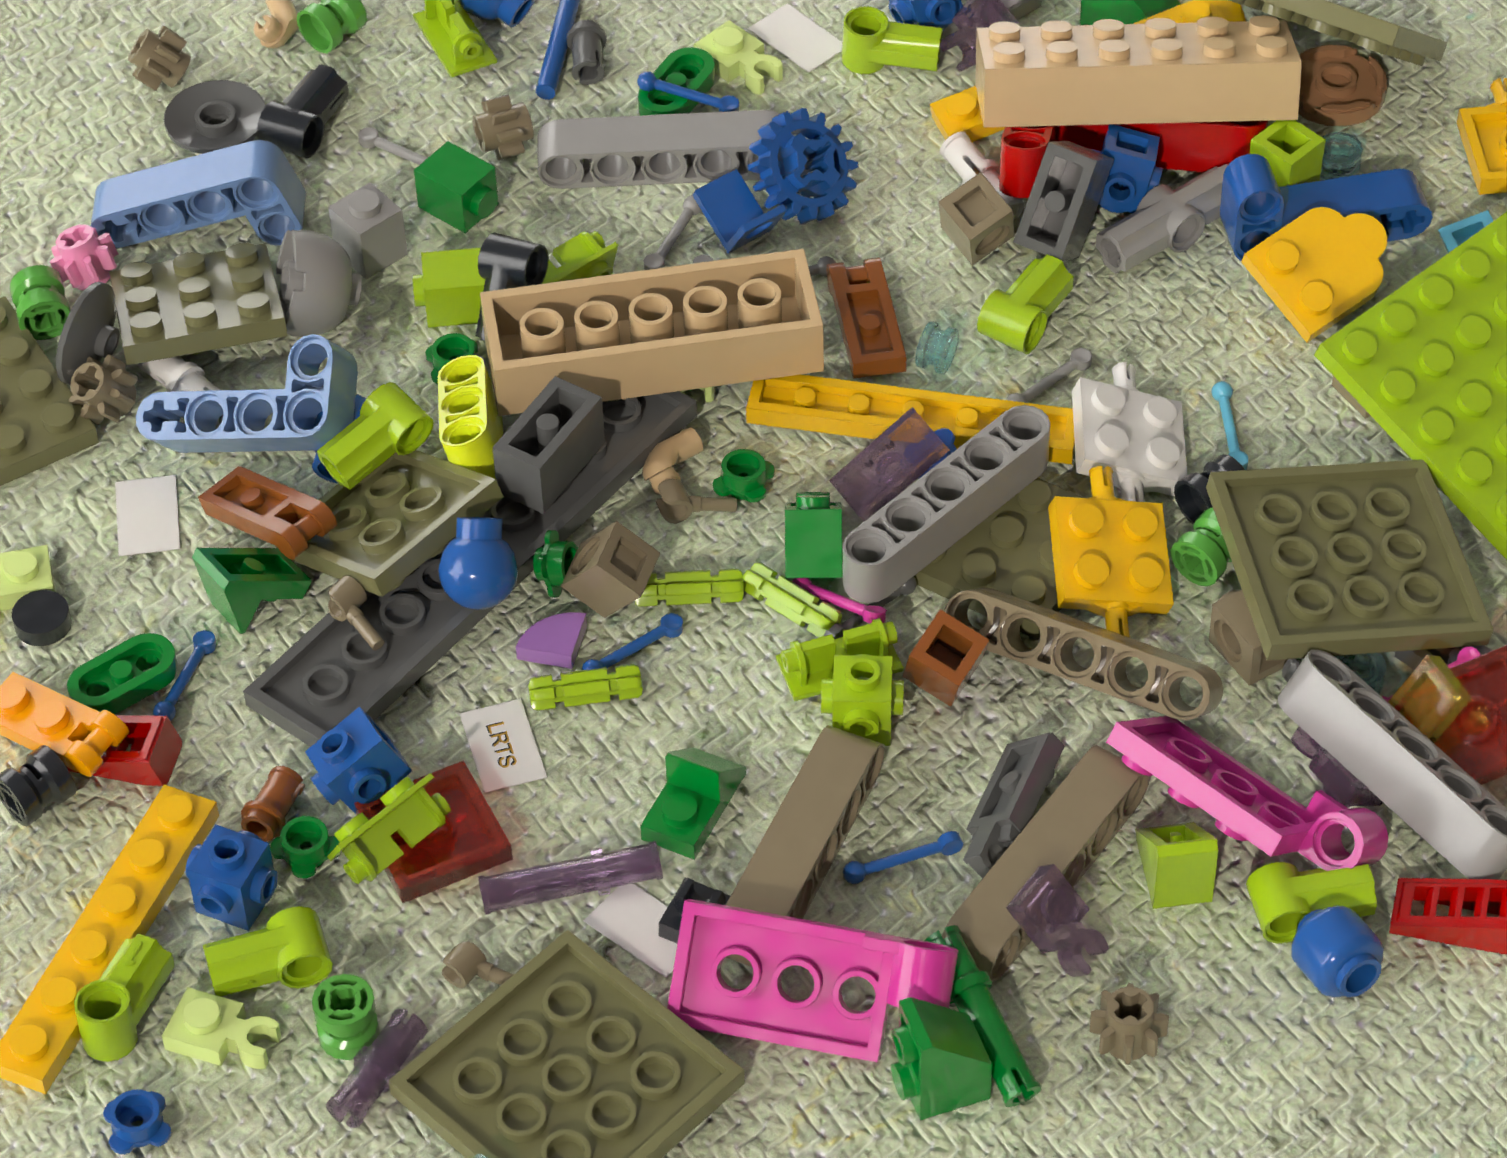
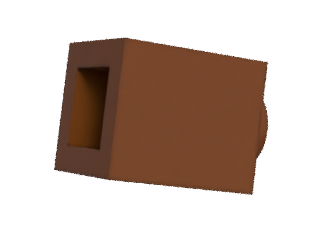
M940 609L910 653L902 677L952 707L982 661L989 639Z

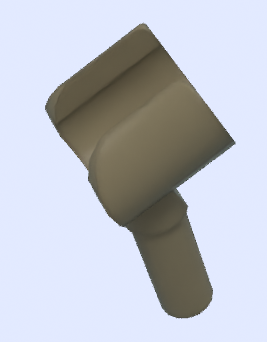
M668 479L658 485L662 498L657 499L656 504L662 517L669 523L677 524L683 522L692 512H736L737 510L736 498L688 496L683 483L677 479Z
M350 576L342 577L329 589L330 600L328 609L330 615L341 622L347 619L372 650L380 649L384 645V640L359 609L367 600L365 590L354 578Z
M469 941L456 945L443 959V963L446 965L442 969L443 977L450 984L461 989L465 988L476 975L487 982L491 981L498 985H502L514 975L487 962L480 948Z

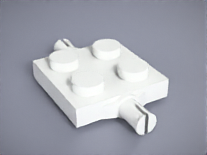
M1127 362L1118 363L1113 367L1114 385L1080 377L1072 390L1076 473L1089 476V470L1093 467L1103 466V470L1106 466L1113 469V485L1121 490V499L1126 501L1144 502L1143 492H1158L1175 496L1174 488L1176 483L1187 476L1182 402L1139 392L1136 389V369L1132 364L1126 367Z

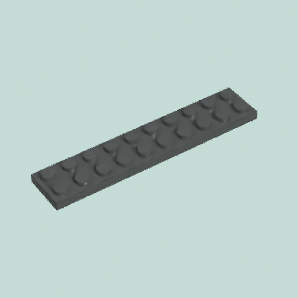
M677 391L602 402L605 443L544 514L505 496L485 512L484 518L503 519L502 539L509 544L515 553L518 568V577L514 588L534 570V554L538 547H544L546 532L548 530H556L559 534V541H565L644 466L649 453L658 443L681 432L697 416V405L694 399ZM443 549L439 554L426 560L408 575L398 588L388 592L383 597L365 590L367 600L359 609L384 640V645L380 649L372 650L347 619L341 622L334 619L328 613L243 691L246 706L311 747L325 733L332 730L358 707H361L375 721L494 607L482 610L465 608L454 602L445 593L438 572Z

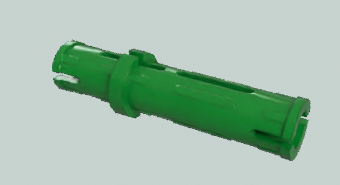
M957 925L944 927L947 935L944 939L939 930L934 932L924 941L958 949L950 1007H957L960 1012L970 1015L992 1063V1077L1003 1096L1002 1100L1005 1106L1013 1107L1019 1105L1020 1101L1017 1096L1021 1094L1025 1102L1030 1100L1042 1088L1033 1076L990 992L993 983L987 971H979Z

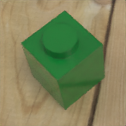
M449 141L414 169L418 208L463 233L468 232L481 219L490 216L499 204L495 166Z

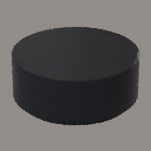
M38 590L30 592L21 597L12 609V620L16 635L28 645L47 646L54 644L64 638L71 628L72 620L68 603L62 595L54 591Z

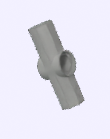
M1228 165L1215 166L1175 190L1163 184L1150 190L1142 198L1136 212L1097 233L1096 248L1102 256L1104 265L1115 274L1120 271L1126 272L1167 247L1174 252L1180 253L1193 246L1202 235L1205 226L1220 218L1223 174Z

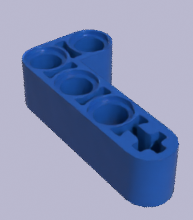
M1246 154L1231 161L1223 174L1220 219L1234 255L1240 261L1244 253L1305 212L1317 207L1331 208L1339 212L1343 217L1356 213L1370 215L1376 218L1385 228L1387 242L1415 237L1424 232L1432 221V211L1417 177L1412 171L1407 169H1392L1279 187L1268 160L1258 154Z

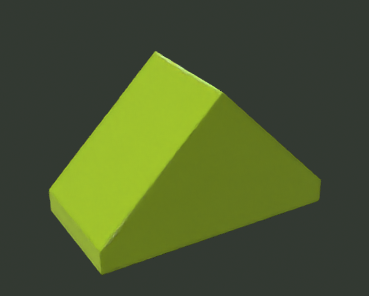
M1194 822L1135 829L1136 842L1153 909L1213 901L1218 858L1217 838Z

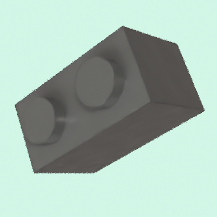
M1068 140L1048 142L1013 242L1041 254L1051 255L1062 261L1079 258L1114 158Z
M555 376L492 447L495 477L502 495L544 514L605 443L602 397Z

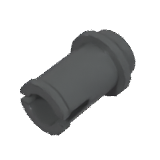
M592 20L576 22L567 34V44L572 50V76L575 81L579 79V83L584 85L598 83L602 80L605 73L602 49L606 46L607 36L600 25Z

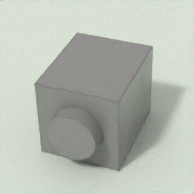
M371 182L328 207L332 238L343 246L350 256L352 268L365 279L370 278L408 255L402 209Z

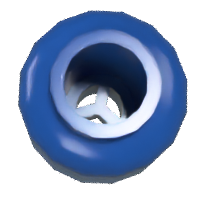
M1344 906L1317 909L1308 913L1300 921L1292 941L1291 957L1297 967L1321 994L1332 998L1356 997L1370 989L1381 974L1384 947L1377 935L1354 910Z

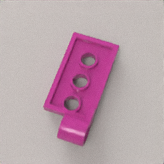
M1169 716L1116 722L1106 743L1123 754L1121 760L1130 769L1146 776L1154 775L1170 786L1168 793L1172 798L1188 807L1203 809L1216 818L1215 826L1221 832L1239 841L1248 840L1271 857L1299 852L1320 868L1330 871L1348 867L1353 868L1365 864L1372 866L1384 856L1387 850V828L1383 820L1375 812L1361 807L1348 809L1322 790L1315 792L1306 808L1177 719ZM1345 826L1354 836L1355 846L1352 854L1342 844L1341 835Z
M687 899L684 901L667 1008L694 1029L878 1062L882 1054L889 1005L899 1007V1000L913 997L949 1008L958 949L927 941ZM728 955H741L751 963L753 979L747 988L735 989L727 985L723 980L721 965ZM794 965L802 966L811 973L814 979V990L809 998L796 1000L784 992L781 978L787 967ZM862 977L872 984L875 990V1001L870 1009L856 1011L845 1004L842 997V987L847 979Z

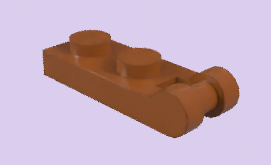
M880 257L864 259L863 265L845 267L843 262L827 264L829 292L833 297L853 379L906 372V353Z
M241 466L235 468L198 497L206 515L277 546L281 553L291 560H294L308 549L307 542L315 535L323 537L337 526L336 517L322 501Z

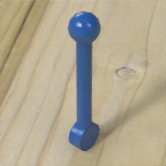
M650 71L642 72L637 79L638 86L643 91L657 89L719 108V112L739 111L740 102L731 95L723 96L722 98L711 96L659 80Z
M675 613L664 615L660 620L661 625L600 660H587L583 664L582 670L609 668L664 636L669 638L678 637L683 632V619Z
M203 630L193 636L194 650L165 700L158 702L154 706L153 716H167L170 721L175 718L176 709L174 706L204 655L210 654L216 649V638L212 632Z
M949 831L941 835L936 842L863 864L859 861H850L843 869V877L848 883L859 884L866 875L940 852L947 856L956 854L963 848L964 844L958 832Z

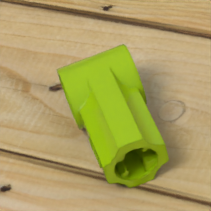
M870 6L853 8L846 13L843 21L842 63L847 69L858 74L878 72L884 65L937 71L943 29L890 22L884 12Z
M1047 254L1042 259H1034L1006 292L997 289L988 296L978 317L977 331L1024 354L1031 353L1044 334L1048 317L1072 291L1074 276L1065 268L1063 261Z
M388 382L376 388L367 397L361 407L360 416L318 449L317 454L331 477L339 485L350 490L393 454L397 453L404 456L418 449L431 434L434 421L396 383Z
M1274 862L1256 869L1246 881L1247 891L1263 937L1268 942L1276 944L1292 942L1300 921L1308 913L1317 909L1344 906L1354 910L1359 917L1376 913L1375 880L1369 864L1330 871L1318 868L1299 872L1298 868L1291 863Z
M297 906L284 909L273 915L264 929L203 944L214 993L217 996H225L281 981L283 985L289 988L310 987L327 978L333 966L319 916L315 910L309 907Z
M137 933L135 938L125 939L100 979L85 985L77 993L74 1000L75 1013L83 1048L90 1057L99 1061H115L127 1056L135 1048L138 1041L136 1026L175 967L172 953L165 950L157 939Z

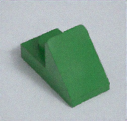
M196 548L192 556L210 602L240 634L246 632L261 600L274 602L277 599H303L312 582L278 548Z
M691 747L670 751L665 756L667 783L640 825L641 840L695 860L746 775V766Z

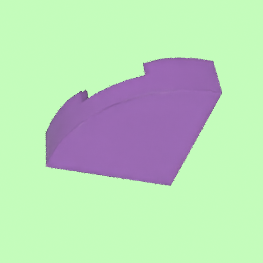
M569 612L556 614L532 625L525 631L516 645L517 660L573 669L587 628L586 613Z

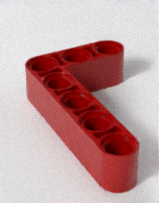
M1268 121L1114 125L1160 137L1155 166L1171 170L1206 172L1215 166L1229 165L1231 161L1239 156L1249 154L1251 139L1268 127ZM1109 124L1005 127L1001 137L999 191L1010 197L1029 198L1048 142L1068 140L1088 149L1101 151Z

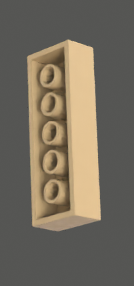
M1255 16L1250 18L1249 21L1228 22L1220 17H1204L1199 19L1197 23H1176L1167 18H1153L1147 20L1145 24H1124L1114 19H1103L1094 22L1093 25L1074 26L1065 21L1053 20L1044 22L1041 26L1020 27L1013 22H996L991 24L989 28H976V90L984 127L1298 120L1302 61L1287 21H1280L1273 16Z
M804 249L480 292L484 337L498 416L523 413L555 376L601 396L602 402L824 371L823 322Z

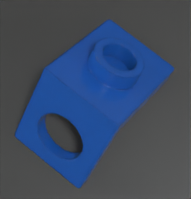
M737 169L696 189L692 194L728 254L769 233L787 212L784 204H781L764 213Z

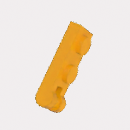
M12 672L0 685V735L33 751L42 745H46L59 756L66 767L87 777H91L103 764L101 756L110 745L117 747L129 734L128 727L113 713L107 710L96 711L15 672Z

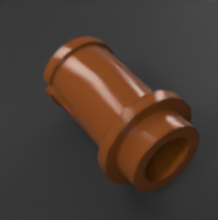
M276 766L271 769L268 779L255 800L245 803L241 810V827L243 831L251 832L265 842L280 836L281 830L286 824V815L305 788V784H301L303 781L302 777L296 771L285 766Z

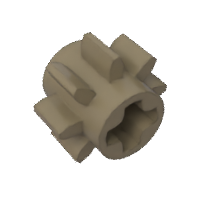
M162 26L158 35L146 29L139 36L128 56V61L137 66L132 76L154 91L158 89L161 82L170 88L174 87L184 75L191 61V56L182 51L187 41L165 26Z
M508 94L481 102L484 113L474 115L472 118L475 136L481 151L486 153L495 150L497 160L525 153L522 142L534 138L532 121L526 105L523 102L511 105Z
M109 354L105 357L103 363L89 357L87 362L79 366L71 377L70 389L72 396L69 398V403L80 405L82 407L80 416L85 419L89 418L91 422L97 425L103 421L104 417L118 423L120 422V417L127 414L136 402V388L134 384L138 381V377L125 371L126 363Z
M1128 983L1127 987L1119 988L1113 993L1106 990L1102 991L1100 1010L1091 1011L1089 1030L1091 1033L1101 1034L1099 1053L1101 1055L1110 1053L1112 1056L1124 1060L1127 1065H1130L1132 1060L1139 1059L1145 1054L1153 1058L1157 1056L1159 1038L1167 1036L1169 1015L1157 1013L1159 995L1157 993L1149 995L1146 991L1134 987L1133 983Z

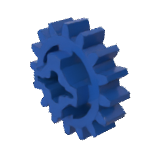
M801 108L791 114L788 111L783 112L772 118L771 122L760 127L757 131L761 139L750 144L749 150L759 156V158L748 165V170L759 173L761 179L752 187L754 191H767L769 196L764 204L767 209L777 204H784L787 212L781 219L785 221L796 215L800 224H807L815 219L821 221L835 214V210L848 204L849 201L844 193L855 189L857 183L848 177V172L858 168V162L848 160L846 157V152L853 147L851 141L840 143L837 137L842 127L839 124L829 129L825 127L826 118L822 112L810 118L806 108Z

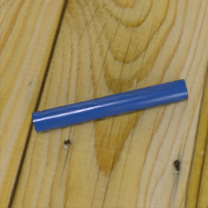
M560 0L535 90L537 96L541 99L550 100L556 94L568 49L567 34L574 25L580 0Z

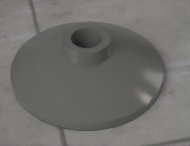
M230 80L206 81L186 88L170 101L165 110L164 125L169 138L176 145L191 152L204 154L249 142L258 136V120L266 105L261 95L248 85Z
M98 281L88 286L76 300L65 321L56 355L57 375L60 381L70 385L74 372L79 366L87 362V358L92 357L100 362L102 357L105 358L108 354L112 356L117 348L120 331L114 327L116 301L114 290L109 284Z

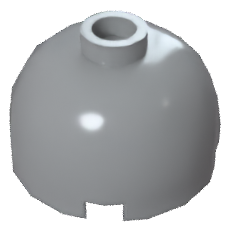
M302 229L288 230L285 233L278 256L276 274H281L280 292L278 291L285 317L287 334L303 337L310 334L322 335L330 332L345 318L349 305H358L362 286L361 275L352 273L350 256L340 243L328 235Z

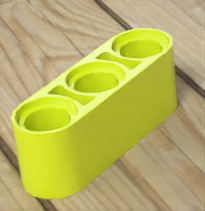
M476 355L461 356L445 364L438 373L439 439L450 463L496 479L492 447L503 436V418L498 416L493 383L483 359Z

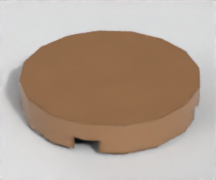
M1323 45L1307 49L1299 54L1302 64L1298 114L1306 120L1324 126L1346 127L1367 121L1379 112L1385 102L1387 76L1384 69L1370 55L1367 60L1357 55L1358 49L1346 45Z

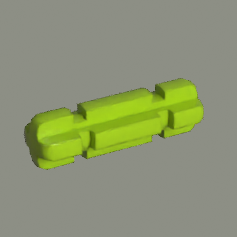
M755 563L744 573V591L759 601H763L765 597V605L800 627L808 624L806 630L816 637H823L826 630H829L835 623L841 625L842 614L838 609L825 601L821 602L820 605L817 604L819 601L817 596L785 578L783 575L779 576L778 579L775 578L777 572L765 564Z
M719 569V575H710V570L665 572V578H657L656 572H652L642 596L634 602L638 607L658 606V600H666V606L712 604V598H720V603L740 602L744 596L743 574L739 569Z
M635 664L615 666V672L607 673L606 667L560 673L561 679L556 680L552 679V674L534 676L529 679L528 684L530 704L533 710L536 711L556 709V703L564 702V707L611 702L610 696L618 695L619 700L635 699L642 696L643 690L641 672L638 665Z

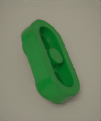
M686 47L670 53L653 74L659 80L707 94L715 83V63L713 57L705 50ZM639 89L638 110L640 116L691 113L699 103L657 89L651 91Z
M144 633L136 635L77 667L71 673L67 682L69 698L96 711L107 710L116 715L161 690L173 681L178 671L174 646L166 637L159 634Z

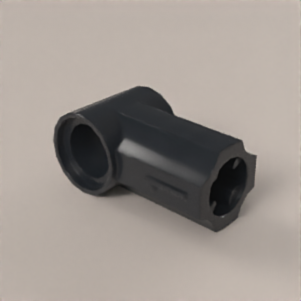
M319 64L315 70H309L284 102L272 100L264 107L257 125L258 140L271 142L282 151L305 159L311 158L320 147L326 122L349 96L347 82L337 74L334 68Z
M495 232L489 234L484 240L478 256L479 275L485 279L483 292L542 284L549 262L546 247ZM480 307L475 336L485 341L482 308Z

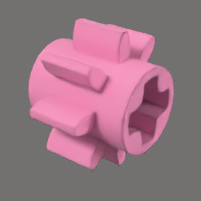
M76 225L66 229L57 237L56 246L51 248L55 257L49 261L52 268L59 272L63 282L69 280L73 288L82 291L95 282L106 283L110 279L109 271L117 267L113 257L118 255V252L110 234L105 233L99 236L95 227L89 225Z

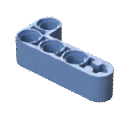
M255 140L117 176L101 182L96 188L91 227H95L99 236L109 233L115 247L122 248L246 216L256 234L264 242L280 246L288 230H303L306 192L283 151L271 142Z
M315 334L306 335L297 340L290 349L285 389L157 392L150 394L139 405L136 413V426L140 434L147 439L180 453L318 450L353 422L358 375L357 362L350 352L323 336ZM328 357L325 368L318 374L320 364ZM323 411L321 421L313 428L315 418ZM273 412L270 424L264 429L267 417ZM223 414L222 423L216 429L217 420ZM181 418L185 419V424L179 422Z

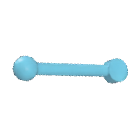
M1220 381L1213 386L1211 393L1220 405L1229 448L1228 455L1236 459L1247 470L1248 456L1245 452L1240 451L1229 400L1233 395V388L1229 383Z

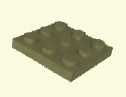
M238 243L224 251L208 254L189 252L175 257L174 260L152 264L133 262L119 270L109 271L112 288L115 293L116 312L126 366L288 336L266 243L257 245Z
M417 450L404 456L395 453L352 489L349 490L337 484L318 499L325 503L333 512L337 520V526L323 537L315 535L307 542L308 549L293 561L339 580L344 576H350L360 583L364 590L383 597L388 592L398 588L405 578L426 560L436 556L444 549L445 545L456 536L457 517H483L490 507L503 498L497 480Z
M1036 478L914 575L917 585L949 600L962 591L982 587L992 588L1060 612L1062 608H1058L1048 506L1055 496L1083 497ZM974 599L968 608L987 617L986 608L981 602ZM1026 618L1020 626V632L1039 640V627L1034 621Z

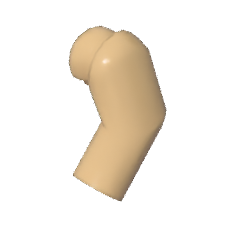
M265 0L271 15L262 16L266 21L264 26L256 21L254 34L264 47L271 49L279 48L298 30L296 19L298 12L292 0Z
M689 427L658 443L649 453L642 469V475L645 481H650L652 489L656 494L660 495L658 485L668 479L681 481V477L675 471L674 466L703 451V444L698 433L692 427Z

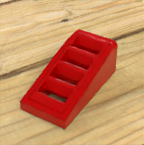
M116 715L128 727L129 734L117 747L110 745L101 756L103 764L92 776L146 786L168 785L182 749V739L167 716ZM132 744L130 751H126L128 745ZM67 767L68 771L78 773Z
M1398 878L1389 933L1507 955V880ZM1413 900L1425 902L1423 916L1410 915ZM1437 904L1449 906L1448 916H1436ZM1462 909L1473 910V917L1461 916ZM1487 913L1499 915V917H1486V916H1487Z

